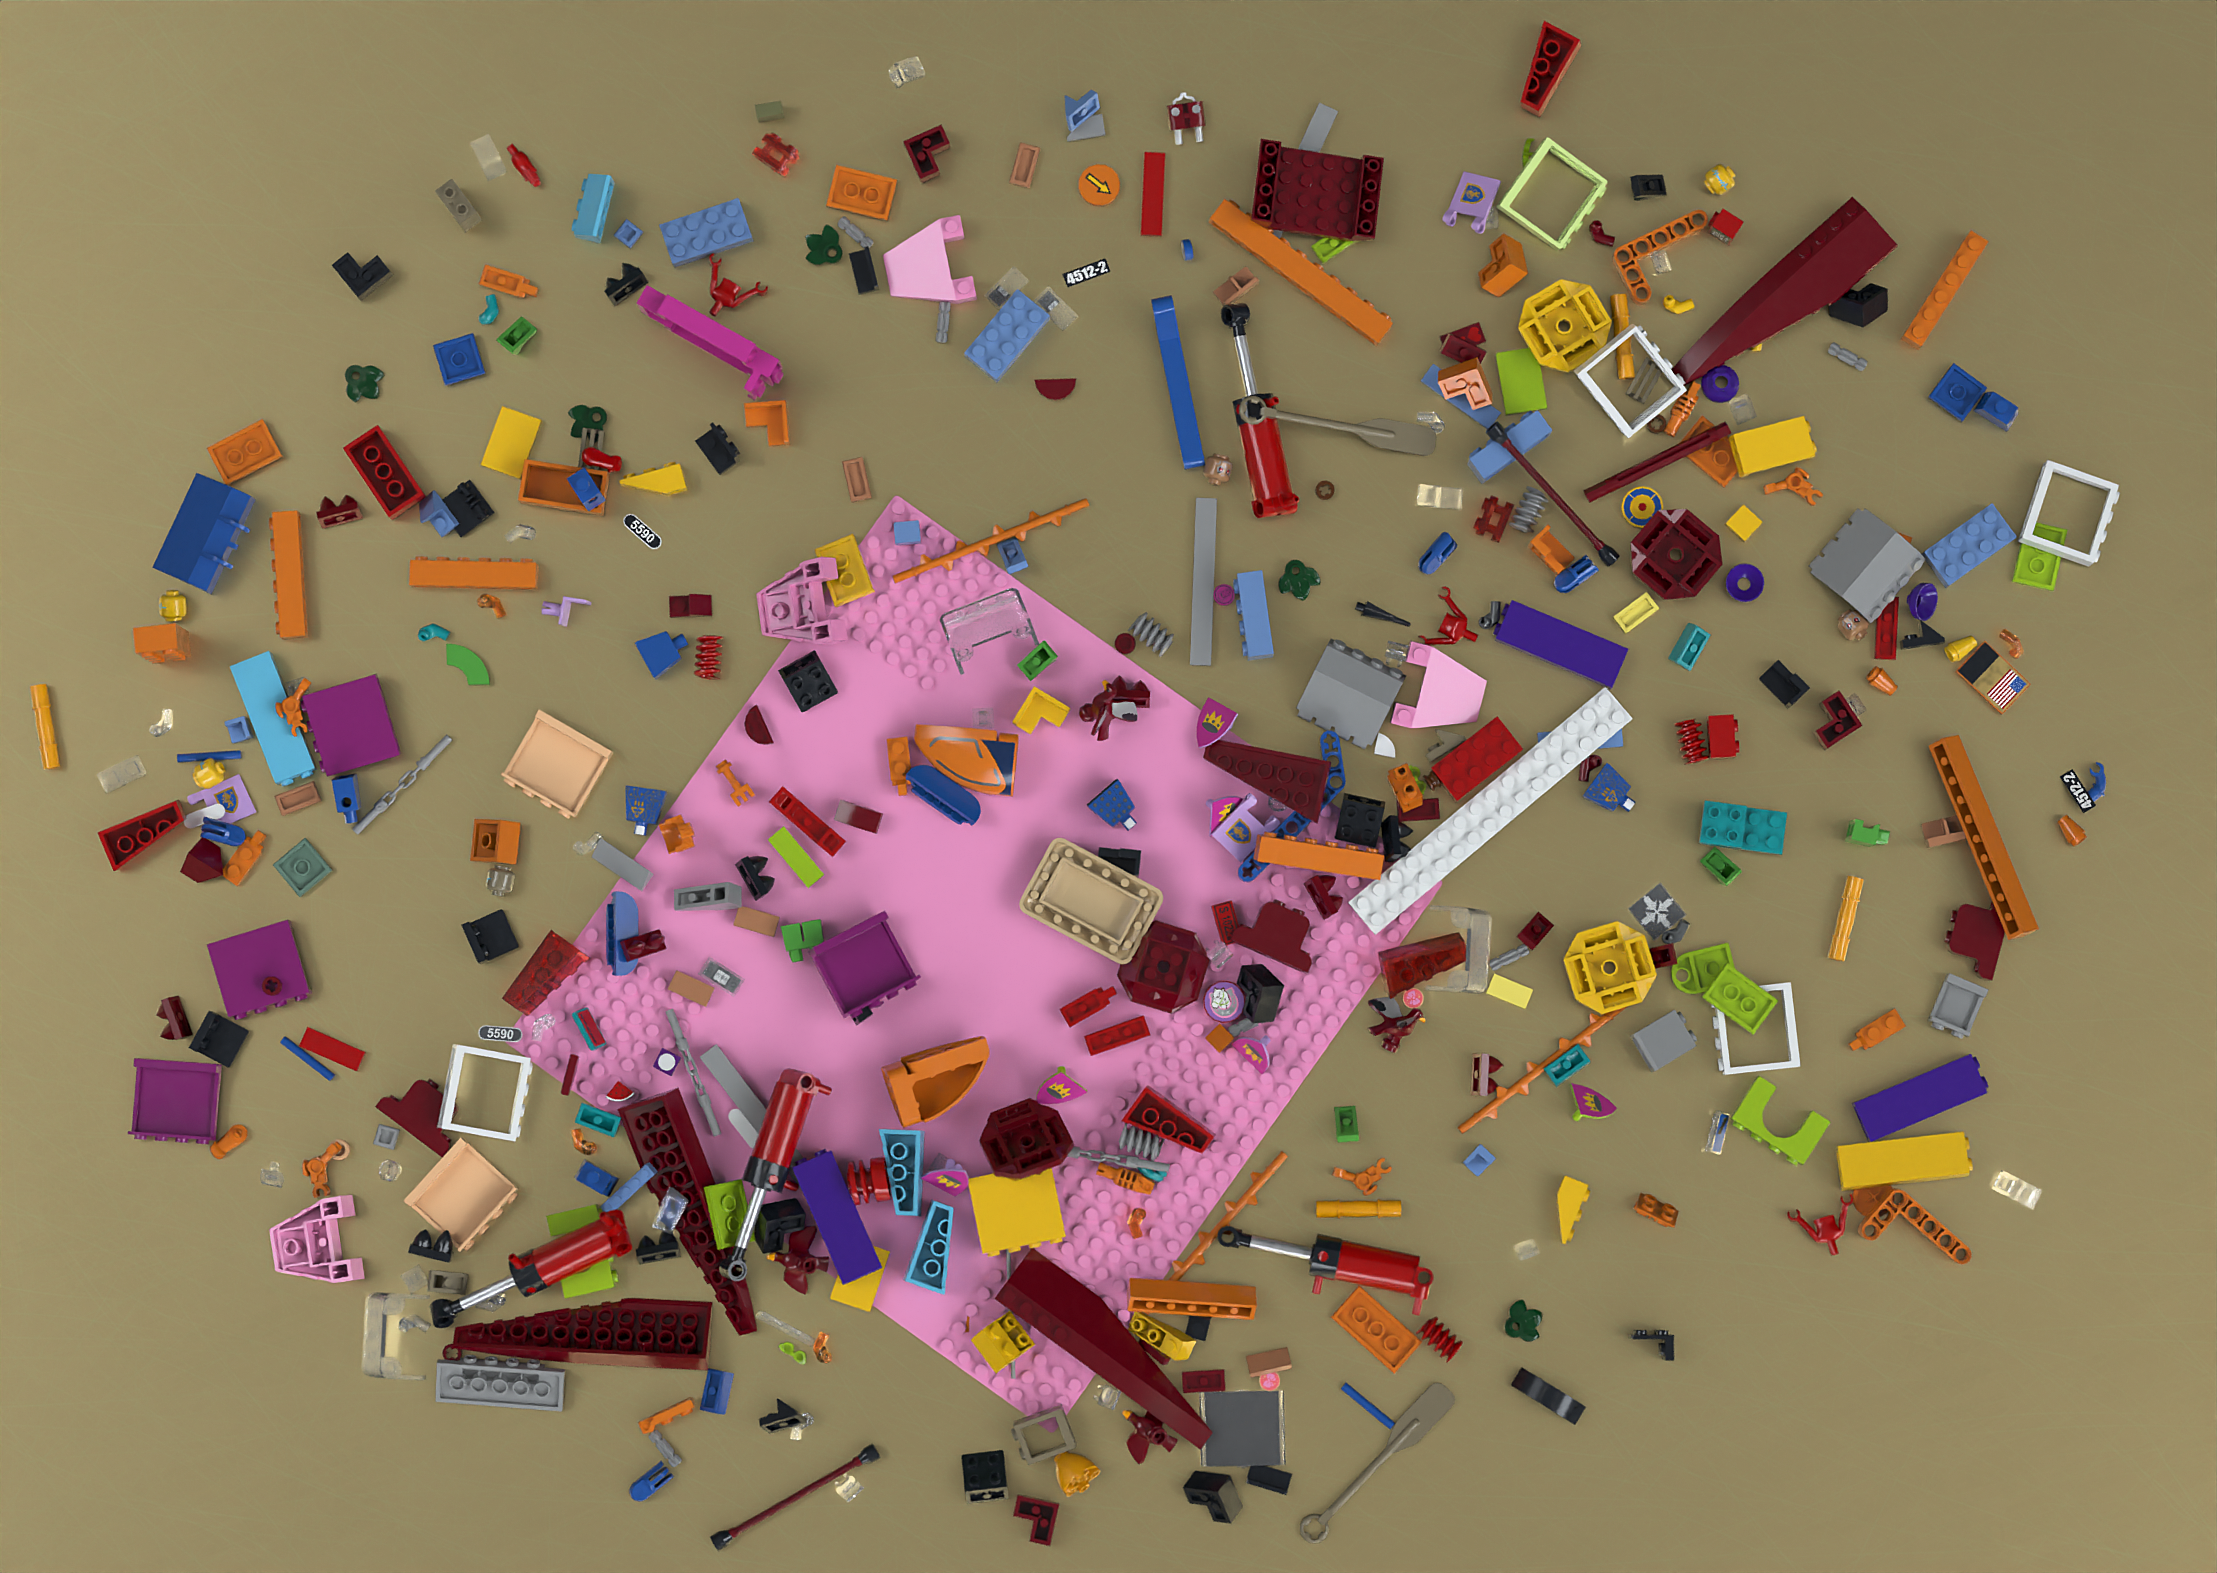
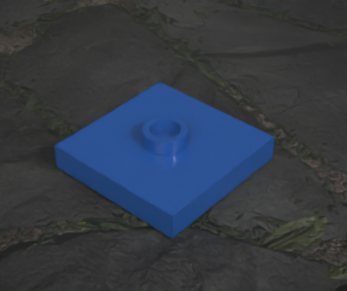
M473 333L433 345L445 386L486 374Z
M1953 363L1928 398L1962 422L1986 391L1987 387Z

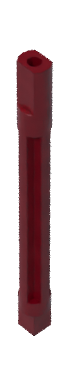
M1723 422L1584 490L1587 500L1590 503L1732 434L1728 424Z

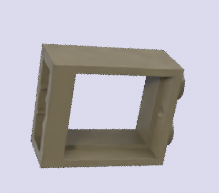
M450 179L435 190L465 232L482 221L453 179Z
M1062 1404L1014 1421V1428L1011 1429L1015 1441L1019 1440L1021 1448H1019L1021 1458L1022 1460H1027L1028 1465L1076 1448L1077 1442ZM1055 1417L1065 1443L1032 1455L1022 1428Z

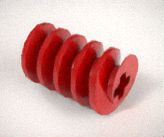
M703 635L697 638L696 641L702 645L696 646V650L701 653L695 655V658L700 660L694 664L695 667L700 669L694 671L695 676L711 680L720 679L714 676V674L721 672L720 669L715 668V665L721 664V661L717 660L716 657L721 656L722 653L716 651V649L723 647L722 644L717 643V640L723 639L722 636Z
M1695 719L1674 724L1675 727L1681 728L1676 732V735L1683 736L1678 740V743L1685 744L1680 748V751L1687 752L1681 757L1682 760H1688L1684 765L1704 761L1709 758L1708 755H1702V752L1707 750V747L1700 746V744L1705 742V739L1698 738V736L1703 734V731L1696 728L1702 724L1695 722Z
M1434 1317L1429 1319L1416 1334L1423 1332L1422 1340L1430 1338L1427 1345L1436 1344L1434 1351L1442 1350L1440 1357L1448 1356L1447 1363L1460 1350L1463 1342L1461 1340L1455 1342L1457 1337L1455 1334L1448 1336L1450 1333L1449 1328L1442 1331L1444 1323L1436 1325L1438 1318Z

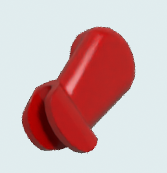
M588 447L582 451L581 460L588 466L608 469V473L619 472L621 469L622 459L620 456H610L594 447Z

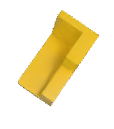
M1034 686L1012 721V724L1030 735L1041 717L1060 728L1070 712V708Z

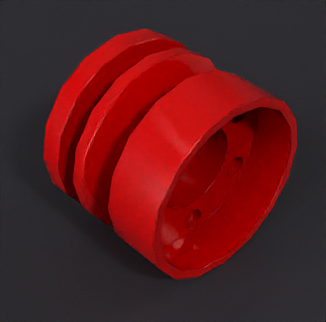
M884 1156L870 1158V1168L867 1169L863 1160H859V1170H856L854 1161L848 1162L847 1180L849 1192L855 1206L861 1205L860 1195H864L865 1203L869 1204L871 1193H874L877 1202L891 1200L890 1183Z

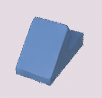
M1091 89L1078 101L1065 95V113L1069 131L1072 132L1100 109L1097 92Z
M435 490L419 503L420 522L430 521L441 537L446 536L459 524Z
M1016 537L997 544L1008 574L1029 567Z

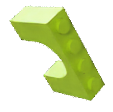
M1757 1076L1730 1119L1734 1121L1732 1125L1741 1131L1744 1129L1752 1133L1750 1137L1759 1143L1762 1140L1769 1144L1768 1148L1776 1154L1782 1152L1787 1156L1786 1160L1797 1166L1798 1163L1803 1165L1827 1129L1830 1121L1812 1110L1798 1131L1792 1136L1780 1138L1772 1135L1764 1126L1762 1114L1765 1105L1777 1087L1762 1077Z
M598 1204L548 1215L546 1218L550 1235L553 1237L570 1233L600 1219L599 1214L603 1210L598 1208ZM614 1257L592 1266L583 1273L561 1280L565 1299L616 1287V1282H619L617 1271L612 1270L611 1266Z

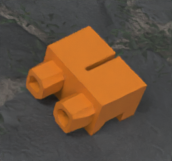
M1406 763L1389 770L1387 780L1403 813L1421 806L1423 795L1408 764Z

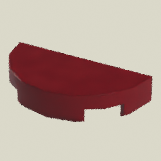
M1076 378L1035 380V385L1042 396L1048 400L1057 401L1065 399L1071 394L1076 385Z
M756 704L746 715L744 723L746 733L758 744H773V739Z
M571 1054L569 1057L561 1088L562 1095L568 1096L573 1086L579 1063V1056Z
M1140 1338L1138 1343L1161 1365L1169 1363L1171 1360L1169 1356Z

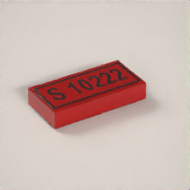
M1232 900L1212 905L1211 909L1222 947L1234 944V942L1229 941V937L1232 931L1238 928L1239 925Z

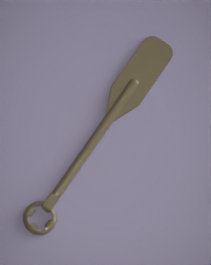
M1257 396L1244 398L1239 406L1241 418L1251 425L1259 424L1265 418H1276L1353 432L1371 445L1383 449L1423 456L1432 454L1435 449L1436 433L1427 426L1383 418L1358 424L1345 423L1267 408L1265 402ZM1247 401L1261 404V418L1259 420L1256 417H1246L1244 412H1246L1247 405L1245 403Z
M1441 1383L1432 1384L1396 1421L1387 1446L1380 1455L1322 1515L1311 1514L1302 1520L1300 1533L1304 1540L1314 1544L1322 1542L1329 1533L1328 1520L1387 1458L1395 1452L1418 1443L1443 1417L1455 1402L1454 1395L1448 1388ZM1310 1518H1318L1317 1521L1321 1525H1325V1533L1321 1531L1317 1535L1319 1539H1311L1312 1535L1308 1532L1304 1533V1525L1308 1526L1311 1522Z

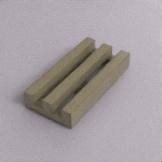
M1646 357L1626 392V395L1642 404L1645 403L1662 373L1654 361ZM1649 364L1651 367L1635 394L1632 393L1646 365ZM1654 368L1658 369L1643 398L1639 397Z
M583 428L578 467L600 470V467L583 465L584 462L581 460L582 451L586 448L587 432L591 433L589 447H594L595 434H599L597 449L602 451L605 430Z

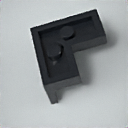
M348 252L332 264L333 268L360 301L393 276L378 255L362 268H360Z
M1872 283L1859 291L1850 289L1835 303L1829 305V316L1865 327L1887 312L1888 289Z
M1779 660L1759 678L1787 709L1810 689L1796 673L1792 674Z
M1099 847L1098 857L1139 878L1141 850Z
M1263 964L1242 965L1237 980V985L1247 994L1242 1013L1252 1023L1273 1022L1284 985Z
M796 1198L763 1204L761 1206L755 1224L754 1235L756 1243L763 1254L783 1250L785 1233L804 1230L806 1213Z
M1194 1471L1183 1487L1189 1503L1206 1505L1214 1522L1231 1524L1243 1507L1230 1475Z

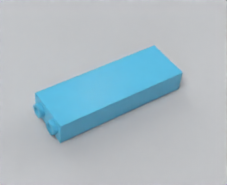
M267 651L230 666L275 783L286 786L293 783L294 778L301 776L303 779L313 775V771L317 770L301 727L296 728L297 737H294L291 732L293 725H288L287 715L282 712L284 718H281L276 712V702L282 703L289 696L272 653Z

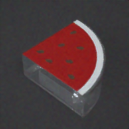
M617 1081L605 1098L615 1102H622L632 1098L635 1093L620 1081Z

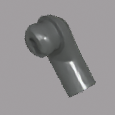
M1490 601V612L1479 619L1480 627L1490 629L1500 621L1501 602Z
M1681 919L1676 928L1663 933L1662 941L1665 944L1681 941L1690 923Z

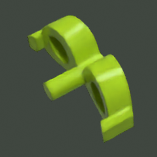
M1527 138L1522 155L1523 167L1529 161V156H1532L1534 153L1529 152L1531 142L1534 139Z
M1410 765L1409 768L1423 795L1426 790V783L1418 780L1421 775L1419 768Z
M791 1342L781 1343L778 1346L782 1352L793 1356L799 1364L805 1365L807 1362L806 1353L802 1350L795 1352L794 1345Z

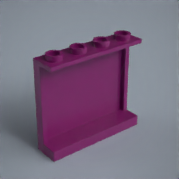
M377 673L302 696L303 700L300 701L303 712H307L309 720L306 721L309 732H313L315 736L313 746L315 752L320 753L322 759L319 761L322 773L326 772L327 777L401 754Z
M886 911L859 923L808 951L843 1018L851 1016L853 1019L863 1013V1008L868 1006L869 1009H872L881 1004V999L887 997L889 1000L899 995L898 990L905 988V990L911 989L917 985L915 981L921 978L920 975L916 976L886 922L889 918Z
M284 920L207 944L228 1017H234L235 1020L247 1017L246 1013L252 1011L255 1014L267 1011L268 1006L275 1005V1008L287 1005L288 1000L295 998L296 1002L308 998L307 994L312 993L306 980L291 930L293 927L290 920ZM273 976L281 981L282 990L279 994L271 996L263 991L262 983L267 977ZM272 980L269 981L270 985L267 984V989H271L272 992L276 991L277 983H273Z
M134 1058L133 1067H137L132 1131H128V1134L134 1135V1139L147 1140V1136H155V1141H168V1137L176 1138L175 1142L188 1143V1139H196L197 1144H209V1140L216 1141L222 1065Z

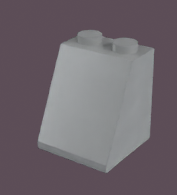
M1673 1010L1630 1036L1651 1072L1660 1069L1696 1047L1695 1042L1697 1038L1692 1030L1688 1031L1684 1025L1686 1020L1681 1012L1677 1013L1676 1010Z

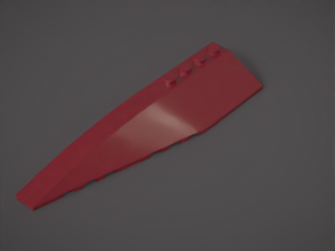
M1851 197L1739 298L1671 369L1675 375L1679 374L1685 381L1683 386H1686L1707 374L1710 369L1716 366L1720 367L1728 359L1734 356L1738 357L1746 349L1754 348L1783 332L1784 328L1789 325H1795L1801 322V319L1807 315L1817 313L1825 305L1835 303L1898 247L1897 243L1856 199Z
M679 1088L659 1093L617 1109L640 1169L650 1162L658 1171L646 1182V1185L651 1194L655 1193L659 1202L657 1204L662 1209L671 1190L685 1199L686 1202L673 1228L681 1235L679 1239L696 1267L702 1269L705 1274L703 1278L706 1283L711 1284L715 1290L716 1295L714 1296L717 1301L721 1302L726 1308L725 1314L738 1335L741 1336L757 1331L746 1278L741 1281H733L724 1278L719 1271L720 1263L727 1258L728 1254L732 1255L734 1246L717 1249L704 1187L716 1184ZM735 1265L731 1268V1274L735 1271Z
M1031 1248L994 1299L1201 1450L1213 1432L1101 1297L1034 1248Z
M625 1298L619 1302L611 1303L607 1301L601 1302V1305H583L577 1309L553 1310L534 1314L535 1316L530 1317L518 1316L512 1320L503 1321L500 1319L494 1320V1323L470 1324L455 1327L453 1348L566 1363L708 1370L713 1303Z

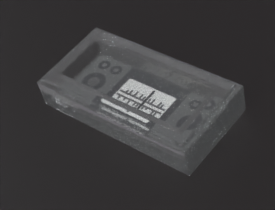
M1013 266L984 296L1000 310L1017 289L1021 290L1029 280Z
M1049 286L1034 300V303L1048 313L1050 319L1062 331L1078 317Z
M710 956L698 973V975L733 997L745 981L744 978Z

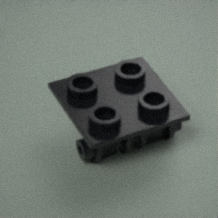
M470 479L465 483L459 484L455 491L442 499L459 522L454 529L461 538L495 513Z

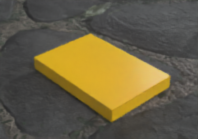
M502 406L480 465L521 480L524 460L529 458L542 420Z
M854 534L814 549L817 558H836L838 579L826 581L836 608L875 592Z
M873 1246L882 1268L843 1285L838 1274L830 1299L870 1312L890 1251Z

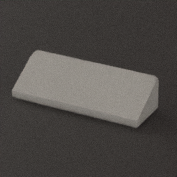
M602 838L598 841L592 858L640 891H643L654 874Z

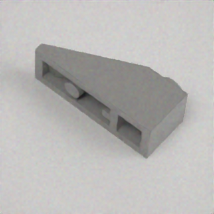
M730 882L674 889L675 911L727 910L742 907V887Z

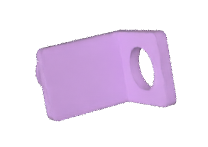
M563 596L562 604L544 601L542 606L550 609L542 608V614L559 616V625L567 627L571 602L591 605V602Z

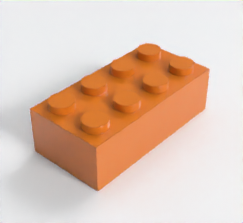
M524 460L518 497L520 503L601 516L604 515L605 502L588 512L568 482L567 478L582 469L581 467ZM586 468L606 499L610 474L607 471Z
M176 623L133 628L135 653L145 658V660H149L152 664L165 663V659H170L174 662L185 661L186 657L191 656L189 631Z

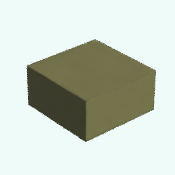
M781 101L755 105L758 122L784 118Z

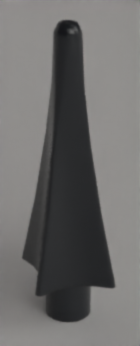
M1369 601L1365 602V604L1360 602L1356 604L1355 610L1362 612L1361 616L1386 620L1407 627L1411 625L1410 622L1384 611Z

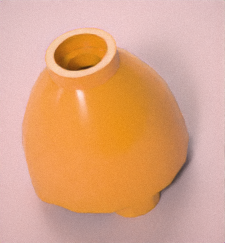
M1066 1451L1056 1455L1054 1458L1057 1481L1067 1497L1077 1491L1080 1493L1086 1491L1090 1486L1089 1482L1100 1473L1099 1468L1091 1460L1080 1454Z

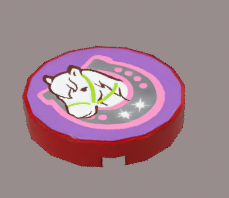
M1219 981L1211 985L1206 991L1203 999L1204 1009L1207 1015L1214 1021L1229 1023L1236 1020L1242 1014L1245 996L1241 988L1235 983Z

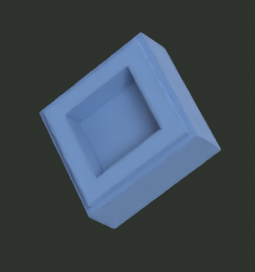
M626 219L614 236L631 249L643 234V231Z

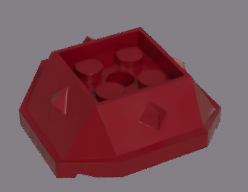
M1688 509L1658 510L1630 543L1632 574L1664 601L1696 597L1723 565L1719 535ZM1670 551H1679L1681 558L1679 560L1671 559Z
M1155 920L1151 923L1146 934L1142 936L1140 945L1134 956H1132V960L1127 964H1120L1117 977L1131 1002L1172 1014L1198 1000L1210 958L1196 932ZM1159 962H1168L1170 968L1166 973L1158 971L1157 965Z
M1031 1098L991 1112L979 1139L980 1146L994 1175L1006 1177L1013 1181H1018L1034 1174L1040 1175L1047 1169L1061 1165L1074 1147L1073 1140L1059 1112L1051 1107L1039 1104L1038 1101Z

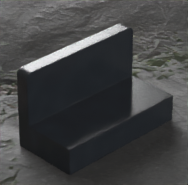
M869 246L864 247L865 250L849 253L859 295L879 290Z
M1251 1462L1246 1483L1287 1495L1292 1474Z

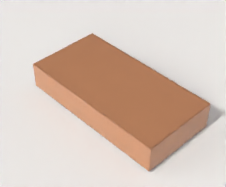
M1020 142L1009 181L1010 184L1030 189L1040 147Z
M863 457L842 461L851 503L872 498Z
M315 781L274 796L282 816L322 801Z
M742 906L738 908L733 926L774 937L780 917Z
M676 970L668 990L707 1007L715 988Z
M1287 1347L1246 1356L1251 1378L1292 1369Z

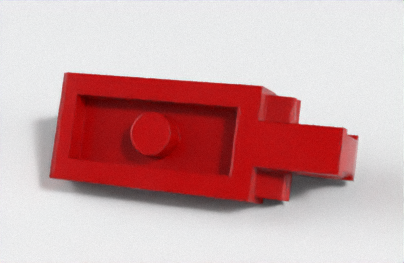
M1114 986L1103 991L1102 987L1095 988L1059 1010L1068 1026L1072 1027L1104 1009L1110 1004L1108 999L1116 995L1117 991Z

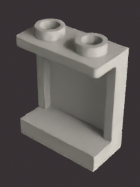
M1948 973L1928 1021L1932 1022L1931 1026L1943 1031L1946 1028L1951 1030V1035L1961 1039L1964 1036L1969 1037L1983 998L1986 997L1989 989Z

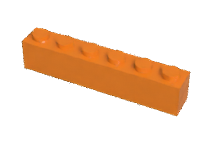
M1972 230L1967 234L1901 340L1917 350L1922 347L1989 241Z
M297 510L272 512V518H269L270 530H273L274 538L270 539L271 551L275 552V559H272V571L276 572V580H273L274 593H277L278 601H274L275 613L279 615V622H276V633L280 634L282 639L308 638L300 512Z
M416 556L415 560H410L409 585L411 587L537 590L538 564L533 562V559L526 558L520 559V562H512L511 558H499V562H491V558H478V561H470L468 557H458L457 561H449V557H436V560H428V557Z
M1264 831V835L1257 834L1253 857L1256 861L1376 880L1381 878L1384 855L1378 853L1379 849L1366 847V851L1358 850L1359 846L1346 844V847H1339L1337 842L1332 841L1319 844L1317 839L1305 838V841L1297 840V836L1286 834L1284 838L1276 837L1277 833Z
M1129 1278L1127 1288V1311L1254 1320L1257 1307L1256 1287Z

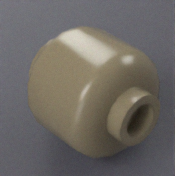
M495 865L494 868L488 871L486 888L492 890L491 895L504 897L505 893H511L513 890L515 874L509 867Z

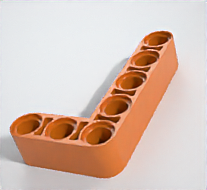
M1694 210L1616 249L1612 258L1613 263L1635 304L1644 305L1651 297V289L1637 261L1704 229L1708 222V216L1703 210ZM1700 216L1703 219V224L1695 225L1692 218ZM1681 225L1684 228V233H1675L1674 226ZM1655 235H1664L1666 241L1662 244L1656 242ZM1638 243L1645 244L1647 251L1643 253L1637 251L1636 245ZM1620 252L1626 253L1628 260L1621 262L1617 258V254ZM1628 271L1636 272L1637 279L1629 280L1626 273ZM1639 289L1644 290L1647 297L1639 299L1636 296V291Z
M1898 1188L1890 1189L1858 1226L1859 1235L1864 1239L1872 1241L1877 1239L1894 1218L1900 1214L1952 1261L1958 1264H1966L1972 1256L1971 1250L1905 1191ZM1895 1193H1900L1902 1196L1898 1204H1894L1892 1200ZM1915 1206L1918 1211L1917 1215L1910 1218L1908 1210ZM1881 1209H1886L1888 1212V1216L1884 1220H1880L1878 1216ZM1931 1220L1933 1228L1931 1231L1926 1232L1924 1224ZM1867 1225L1874 1227V1232L1870 1236H1866L1864 1232ZM1947 1234L1949 1237L1948 1244L1942 1246L1940 1244V1238L1941 1236ZM1963 1248L1965 1256L1958 1260L1956 1258V1251Z

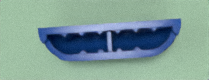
M918 765L910 769L906 774V780H909L913 787L911 791L959 825L963 822L970 823L972 826L980 817L981 808L978 800L937 769L927 765Z
M615 891L611 894L613 897L611 904H607L606 960L607 965H611L613 969L612 975L624 976L632 972L638 962V959L627 962L620 944L623 940L638 936V907L635 900L629 894Z

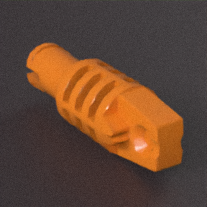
M1694 381L1691 382L1687 391L1677 398L1671 410L1672 416L1663 431L1664 433L1675 437L1682 422L1688 419L1699 397L1696 394L1701 385Z
M1100 1162L1096 1175L1111 1179L1115 1185L1134 1192L1150 1195L1155 1185V1181L1146 1178L1140 1173L1124 1167L1117 1169Z

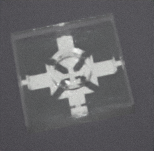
M1661 882L1627 908L1653 941L1687 915Z

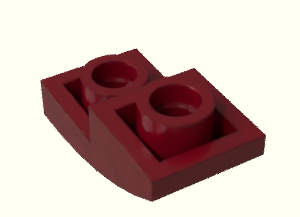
M840 800L834 820L877 834L883 813Z

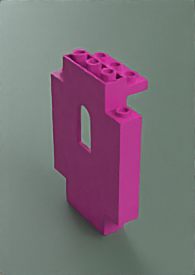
M647 285L637 301V305L643 314L663 324L669 331L749 375L750 377L744 389L749 393L747 397L754 401L757 396L760 398L766 389L765 383L773 387L774 383L778 384L782 379L784 373L782 372L783 367L779 359L759 349L755 343L668 294L666 296Z

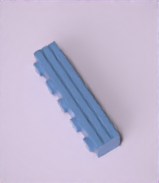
M650 1162L647 1163L605 1201L600 1208L604 1212L618 1209L658 1171Z

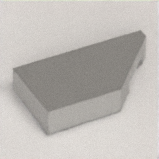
M1102 114L1092 115L1070 132L1067 142L1105 136Z

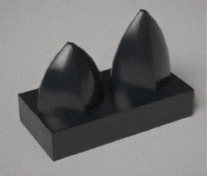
M622 263V279L607 278L606 290L604 292L614 306L649 283L639 267L636 268L631 264Z
M1389 815L1381 822L1385 862L1393 863L1397 858L1405 857L1411 850L1407 844L1400 841V838L1410 835L1413 830L1406 824L1399 822L1398 816Z
M746 856L737 862L735 866L755 901L769 893L774 885L775 878L758 875L766 866L767 857L753 856L749 858Z
M664 1228L659 1238V1245H655L654 1241L645 1235L641 1239L638 1249H636V1256L641 1265L681 1257V1251L673 1233L669 1229Z
M426 1229L418 1233L413 1243L410 1244L408 1253L448 1263L453 1259L452 1238L448 1230L438 1237L434 1247H431V1236Z

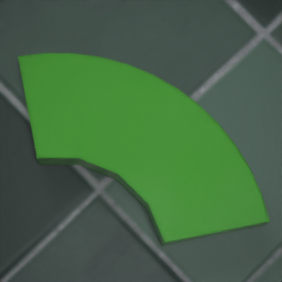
M446 644L447 665L456 666L461 669L467 677L468 685H490L488 671L482 660L475 653L460 645Z

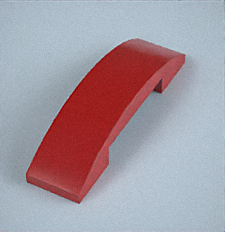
M783 786L769 801L831 857L845 844L846 841Z

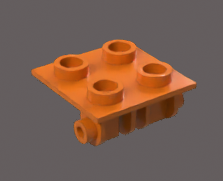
M1640 1193L1639 1199L1633 1208L1637 1210L1636 1213L1645 1217L1648 1215V1219L1653 1217V1221L1656 1222L1658 1220L1657 1223L1673 1228L1675 1227L1679 1212L1673 1205L1663 1204L1657 1201L1654 1196Z

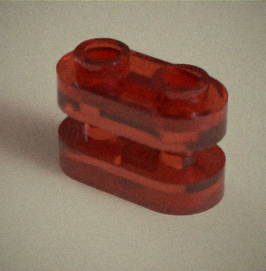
M766 133L761 139L766 145L763 149L756 146L751 154L773 171L786 178L790 172L786 165L789 162L796 164L800 158L798 155L799 151L790 144L786 146L781 143L782 139L775 133ZM772 150H774L775 152L780 154L782 158L780 159V161H778L769 153Z
M1491 495L1490 499L1485 498L1481 507L1485 511L1482 518L1477 517L1473 528L1476 529L1475 534L1482 537L1485 531L1492 533L1491 540L1499 543L1515 504L1506 502L1505 507L1497 504L1499 498ZM1493 512L1501 515L1497 526L1489 524Z

